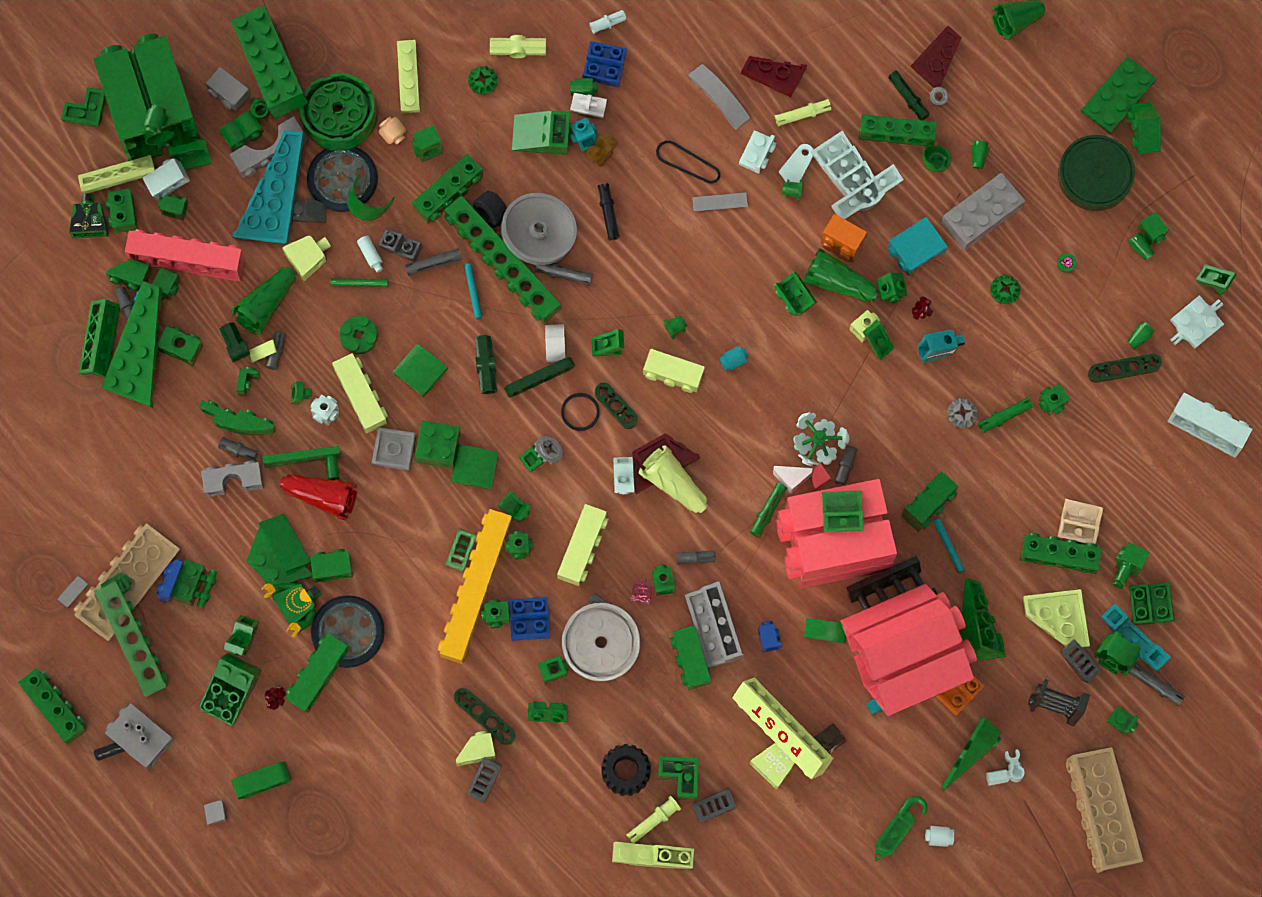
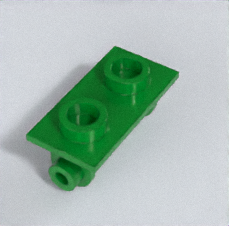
M532 701V703H528V721L567 722L568 705L550 702V709L546 708V702Z

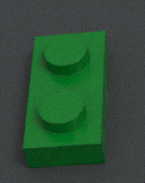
M878 320L863 331L878 359L882 360L894 349L883 325Z

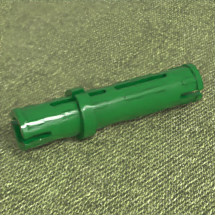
M1026 397L998 413H992L991 417L978 422L979 429L984 434L997 426H1003L1004 422L1032 409V401H1029L1030 398Z
M776 483L762 511L758 512L757 520L752 529L749 531L752 535L760 538L766 525L770 524L771 516L787 490L784 484Z

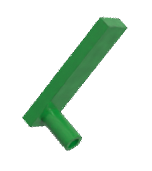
M339 446L262 456L265 468L326 460L328 480L339 479L337 458H341Z

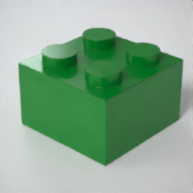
M421 421L415 454L416 463L453 469L461 433L460 426Z

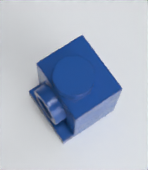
M773 621L763 622L762 626L758 628L762 652L780 650L782 642L777 641L780 640L779 629H775Z

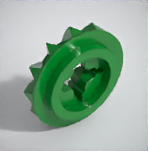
M478 66L474 70L472 69L468 76V84L471 90L481 95L491 93L498 83L496 73L487 66ZM480 74H482L484 78H488L486 79L485 86L481 81H477L480 79Z
M1004 274L996 277L991 283V295L998 303L1011 304L1020 295L1021 287L1018 280L1013 278V276ZM1002 284L1004 286L1011 285V287L1009 288L1010 293H1007L1006 291L999 293L1003 288Z

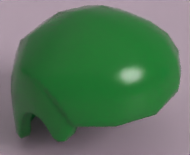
M929 144L923 150L922 161L925 168L929 171L943 172L950 166L951 155L941 145L931 146Z

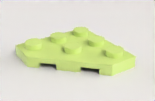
M1081 589L1023 596L1025 616L1065 647L1073 639L1082 648L1090 647Z

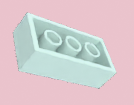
M1183 393L1167 421L1234 458L1242 450L1252 431V428L1246 422H1238L1229 413L1220 412L1212 404L1203 403L1186 393Z

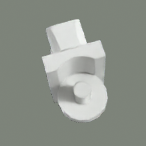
M574 93L570 112L603 118L607 99L593 97L589 94Z

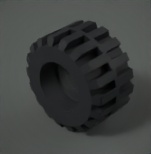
M623 744V746H615L613 750L610 749L608 754L605 755L601 766L602 779L606 787L615 794L619 793L620 796H632L634 793H639L642 788L646 787L650 779L651 765L648 756L643 753L642 749H637L635 745L628 746V744ZM619 761H633L638 768L636 777L629 781L619 779L614 772L615 765Z

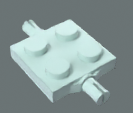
M1200 295L1170 319L1178 332L1170 339L1173 342L1172 344L1176 345L1184 339L1194 349L1224 325L1216 314V311L1223 306V303L1218 299L1210 306Z

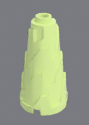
M665 445L662 446L664 451L658 448L642 464L646 469L640 468L639 474L675 500H678L690 511L702 513L708 506L706 504V496L682 468L680 462L671 453L672 451Z

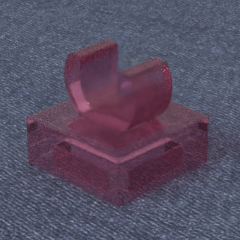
M641 578L640 584H633L631 600L650 604L653 587L648 586L647 579Z

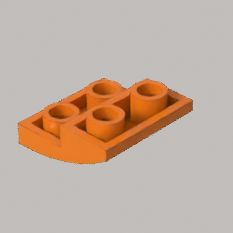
M974 675V679L935 695L955 716L985 687Z

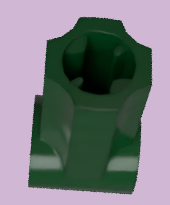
M234 322L227 323L219 328L233 363L250 356L244 340L241 339Z

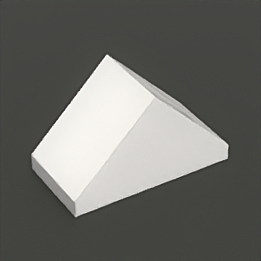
M564 324L545 325L546 362H557L564 359Z
M774 466L773 475L787 487L791 494L811 477L812 468Z

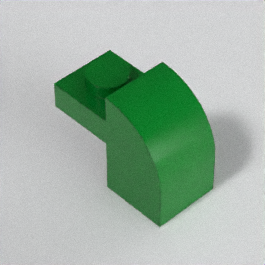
M240 615L235 621L232 635L226 641L224 649L234 655H246L255 637L259 621Z

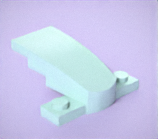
M843 131L811 151L827 176L845 196L831 205L836 215L843 219H846L858 210L867 211L874 208L886 191L904 180L894 164L874 177L867 162L863 161L857 149L851 145Z

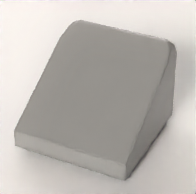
M223 800L204 805L207 825L227 821Z

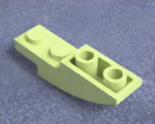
M614 842L612 862L645 867L693 869L694 849Z

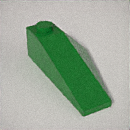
M967 578L964 583L962 617L966 627L961 629L960 635L962 640H969L975 651L977 661L1004 658L1006 653L1001 633L996 632L993 624L996 622L994 616H991L988 612L987 606L989 603L982 585L978 581Z

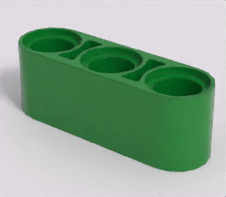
M284 761L239 776L232 780L237 799L240 800L289 783L292 779L287 764Z

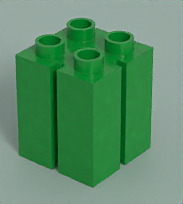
M146 34L137 39V45L133 46L134 50L128 51L127 48L123 49L121 45H112L101 50V56L93 58L120 143L128 161L149 155L155 158L163 155L161 150L163 146L170 148L174 144L191 143L194 139H201L166 36L159 38L158 34ZM152 105L165 108V114L167 115L161 133H156V135L147 133L145 128H143L147 111Z

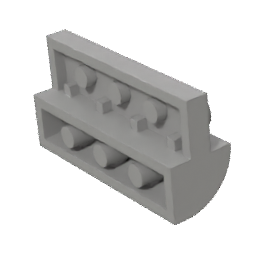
M715 582L701 587L700 590L686 594L685 598L697 631L707 668L710 669L725 663H732L742 658L744 655L721 582Z

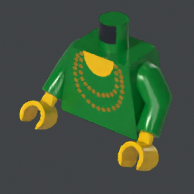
M296 583L265 584L261 588V590L265 589L268 591L264 595L265 598H269L273 594L274 602L290 624L286 631H294L293 638L299 632L311 626L317 609L313 600L322 595L316 585L305 591L301 584L297 585Z

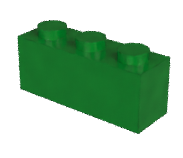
M695 625L673 631L672 638L669 639L672 649H676L678 656H675L677 667H681L683 674L680 675L683 686L687 685L689 691L710 685L711 679Z

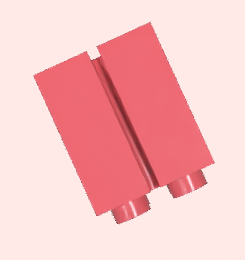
M880 479L787 498L785 510L778 511L776 527L780 542L790 541L791 548H786L787 556L784 557L785 568L789 580L798 578L800 589L876 574L893 566L897 551L889 519H882V515L887 514ZM861 490L863 531L824 532L822 492Z
M923 584L840 620L851 651H858L859 653L853 657L862 683L887 716L974 679L969 664L976 662L977 657L969 640L963 641L959 630L966 627L962 614L957 606L951 607L944 592L936 595L927 584Z

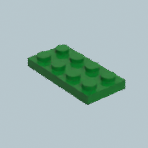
M1127 56L1082 108L1081 113L1110 135L1126 117L1127 112H1130V104H1137L1157 78Z

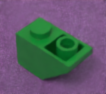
M130 259L108 269L106 276L115 285H120L121 283L127 285V288L133 291H138L142 282L148 281L152 270L150 265Z

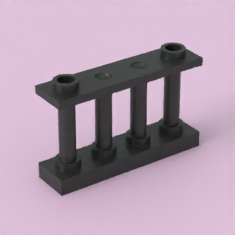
M914 556L846 587L848 598L851 603L859 601L863 610L871 607L866 597L873 593L878 595L881 602L889 600L883 590L884 588L894 585L899 595L905 593L906 590L901 583L904 579L911 577L917 587L923 585L924 583L918 574L921 572L919 559L917 556ZM935 587L931 590L937 595Z
M1047 679L1042 684L1039 683L1035 694H1031L1028 705H1031L1030 711L1034 712L1036 707L1040 706L1065 715L1068 718L1067 724L1075 726L1084 715L1091 694L1083 692L1079 697L1076 696L1075 698L1046 688L1049 681Z

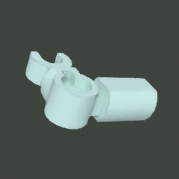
M1018 749L1015 750L1014 758L1009 756L1008 751L1005 752L1004 757L1009 763V771L1003 769L986 773L989 786L1006 783L1009 780L1013 782H1020L1025 773L1021 762L1018 761L1020 757Z

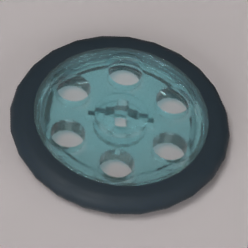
M357 147L347 150L324 149L316 155L308 168L307 186L311 196L316 201L322 202L329 210L338 212L350 211L347 205V194L357 177L355 175L356 171L363 169L366 172L365 176L359 178L354 186L361 189L360 193L356 196L365 204L372 197L377 187L378 174L374 161L366 152ZM351 157L353 162L350 165H345L342 163L343 158ZM327 161H332L335 165L333 169L327 170L324 168V164ZM342 174H345V178L347 179H343V181L340 182L338 176L341 177ZM323 178L329 180V184L326 187L319 185V181ZM335 191L342 193V197L338 200L332 198V193Z
M339 596L325 603L316 613L311 627V639L317 651L320 639L324 635L327 636L328 633L332 634L352 647V653L344 657L339 667H357L368 662L379 651L384 639V622L381 614L369 601L357 596ZM348 607L354 610L353 616L349 618L343 615L344 609ZM333 616L337 619V623L335 626L330 627L326 624V620L328 617ZM367 617L370 619L371 622L368 627L360 626L359 623L362 618ZM342 622H344L348 629H353L351 631L353 641H351L347 634H342L345 632ZM363 636L368 637L370 640L369 644L365 647L359 645V639Z

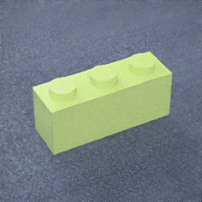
M650 349L643 368V375H646L645 377L649 380L656 381L658 379L664 381V384L674 387L676 385L682 387L683 391L692 393L693 391H698L705 367Z

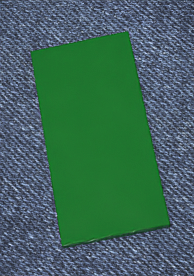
M284 514L258 523L285 572L311 563Z

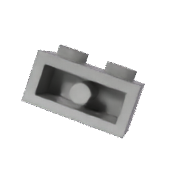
M221 67L205 83L208 90L207 93L214 99L219 98L224 107L229 110L232 108L235 112L251 96L247 87Z

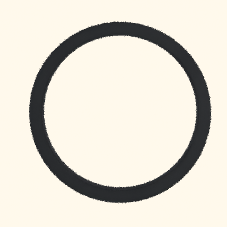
M576 393L564 401L561 408V416L569 428L584 431L596 424L599 418V406L592 396L585 393ZM582 396L589 398L596 406V417L586 427L572 426L565 419V405L574 397Z

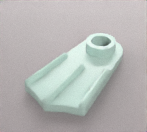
M800 145L779 170V174L786 183L787 179L790 182L798 183L802 179L813 157L811 153L813 148L810 145ZM806 150L809 154L804 156L802 151Z

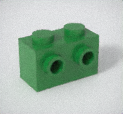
M131 189L108 192V199H105L107 210H110L111 216L108 217L109 227H113L115 233L136 230L137 222Z

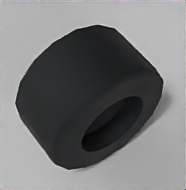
M488 190L473 202L474 210L490 227L494 228L502 222L507 207L497 194Z

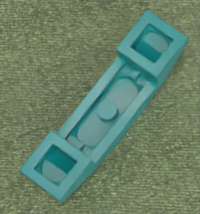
M1116 604L1111 606L1101 616L1113 633L1115 631L1120 632L1126 640L1140 646L1139 658L1154 670L1158 671L1171 659L1158 644L1155 645Z

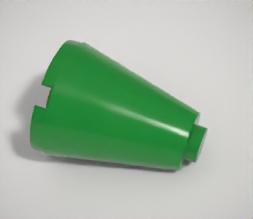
M1026 0L994 5L992 11L995 10V15L992 16V21L997 33L1000 36L1004 35L1005 38L1003 39L1005 40L1013 38L1044 16V3L1039 0Z

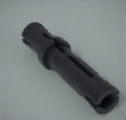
M603 183L597 186L601 200L599 205L603 210L608 240L612 241V238L617 240L620 236L613 208L614 199L611 198L609 188L610 185L605 183L604 186Z

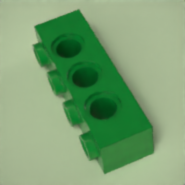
M862 114L859 139L927 147L929 144L934 146L937 122Z

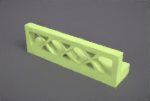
M151 155L84 173L78 175L80 188L83 194L141 179L148 173L155 172V166Z

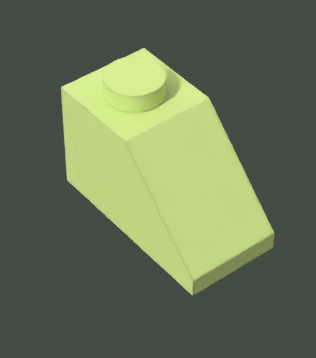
M486 731L475 733V736L469 739L456 758L457 766L482 762L484 757L490 760L496 759L491 733Z

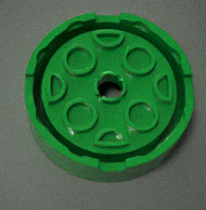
M332 73L331 76L322 79L321 77L318 78L305 90L304 93L308 104L300 107V114L306 133L317 145L330 150H347L363 143L373 132L377 122L376 104L370 88L358 77L346 73ZM336 105H341L343 110L334 112L333 108Z

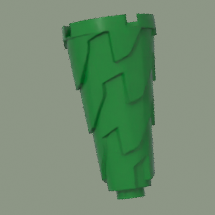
M818 249L815 254L816 258L812 260L804 277V283L853 297L863 302H870V300L874 301L879 291L876 290L874 283L862 277L825 250Z
M282 267L276 274L234 305L230 311L232 316L235 313L238 315L235 320L248 332L254 334L257 331V336L260 335L295 281L296 273L290 267Z

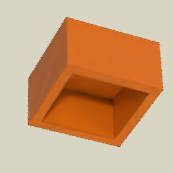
M833 214L823 231L821 244L827 251L838 253L839 257L843 260L854 262L865 243L867 232Z

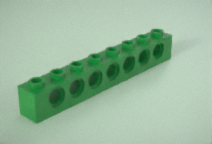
M462 195L444 209V218L450 226L454 225L458 229L457 233L463 240L466 238L470 242V248L475 253L479 252L483 256L481 258L488 267L490 265L495 270L494 274L498 279H503L507 283L506 287L512 294L516 293L520 297V303L525 308L528 306L532 310L531 314L537 321L541 320L543 323H546L561 310V304L526 265L508 249L505 242ZM462 217L469 219L466 223H461L459 220ZM480 231L481 235L475 237L472 235V232ZM491 244L494 247L491 250H486L484 246ZM498 258H505L506 262L499 264L496 260ZM516 271L519 274L517 277H510L509 273ZM523 285H529L531 289L529 291H523L521 287ZM537 298H540L544 302L540 305H536L533 301Z

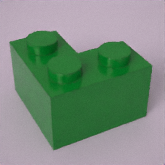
M1153 103L1130 104L1127 120L1128 123H1131L1132 130L1134 131V137H1132L1133 148H1136L1138 154L1160 152L1161 117Z
M659 756L658 780H678L677 800L697 801L699 758Z

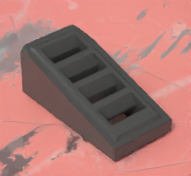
M1075 639L1060 651L1082 681L1088 683L1101 672L1099 666ZM1076 648L1077 651L1072 656H1069L1068 654ZM1079 655L1082 656V657H1080L1076 662H1074V660H1075ZM1086 661L1087 663L1082 668H1080L1079 666Z
M484 757L467 795L484 803L491 792L502 765ZM487 766V767H489V768H491V769H493V770H495V771H494V773H493V772H491V771L485 769L484 767ZM481 774H484V775L490 777L491 780L488 779V778H486V777H484V776H482ZM478 781H480V782H482V783H484V784H486V785H488V786L486 787V786H484V785L478 783Z
M729 789L692 805L699 824L736 809ZM722 797L726 798L729 806L725 807ZM717 799L721 807L720 810L717 809V806L715 804V800ZM708 803H711V806L714 811L713 813H710V810L707 806ZM700 806L704 807L707 816L703 817Z

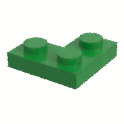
M87 87L83 105L65 102L61 118L62 122L99 127L106 98L104 91Z

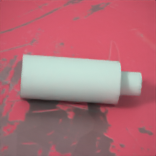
M367 235L360 238L357 244L370 268H374L377 273L383 270L381 266L383 261L370 237Z

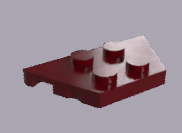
M666 433L634 450L632 457L635 493L638 494L654 485L649 480L644 479L639 474L640 468L646 469L642 464L658 448L664 451L662 446H667L680 462L682 468L700 459L699 454L692 452L685 445L675 441Z

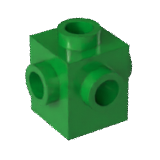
M889 273L877 279L881 300L897 303L901 301V298L908 295L903 274Z
M1057 384L1053 388L1047 387L1040 393L1041 396L1038 400L1040 403L1038 404L1044 413L1047 412L1049 416L1053 413L1057 415L1065 409L1064 406L1069 403L1070 397L1062 386Z
M514 531L513 534H509V540H505L506 552H510V558L515 560L530 557L529 550H533L532 539H529L528 533H524V531ZM520 542H522V545H521V546H517V545L515 544V543H520Z
M494 599L484 604L485 609L481 610L482 621H486L487 626L495 629L501 628L504 624H510L507 601L500 602V600Z

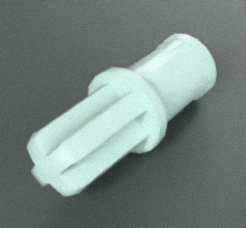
M621 10L609 16L604 15L603 18L590 22L589 25L593 34L606 28L611 29V26L625 21L626 15Z

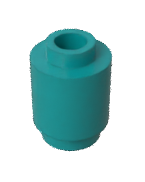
M737 346L723 353L719 357V361L725 371H732L746 364V359L749 357L744 348Z

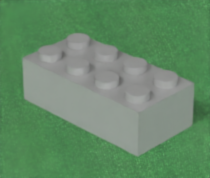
M1001 172L943 215L941 224L963 251H966L1021 210L1025 200Z

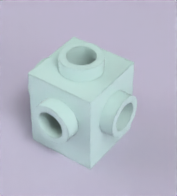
M321 394L319 399L316 398L311 404L313 419L320 424L325 423L329 426L339 415L337 401L330 396L325 397Z

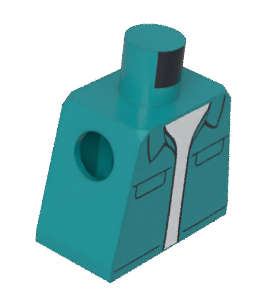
M953 330L926 334L917 345L922 363L952 355L959 346L965 345V339L962 334L955 336Z

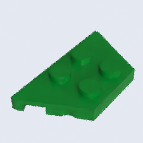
M259 526L246 562L267 584L296 583V581L313 577L312 573L305 566L285 572Z

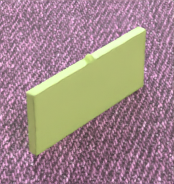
M273 339L249 350L252 363L277 352Z

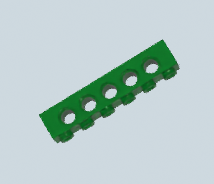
M114 581L95 590L94 592L144 696L146 697L167 687L166 682L169 680L165 672H160L157 666L160 664L156 653L152 654L149 649L152 645L148 636L143 637L140 631L143 629L139 618L135 619L132 614L135 609L131 601H126L123 595L126 593L123 584H118L117 581ZM112 597L120 598V607L113 608L110 605ZM125 614L129 617L130 622L128 625L123 626L119 623L120 615ZM135 632L138 635V641L130 643L127 640L128 633ZM138 650L146 652L147 657L145 660L139 661L136 659L135 654ZM150 667L155 670L153 678L145 677L144 670Z

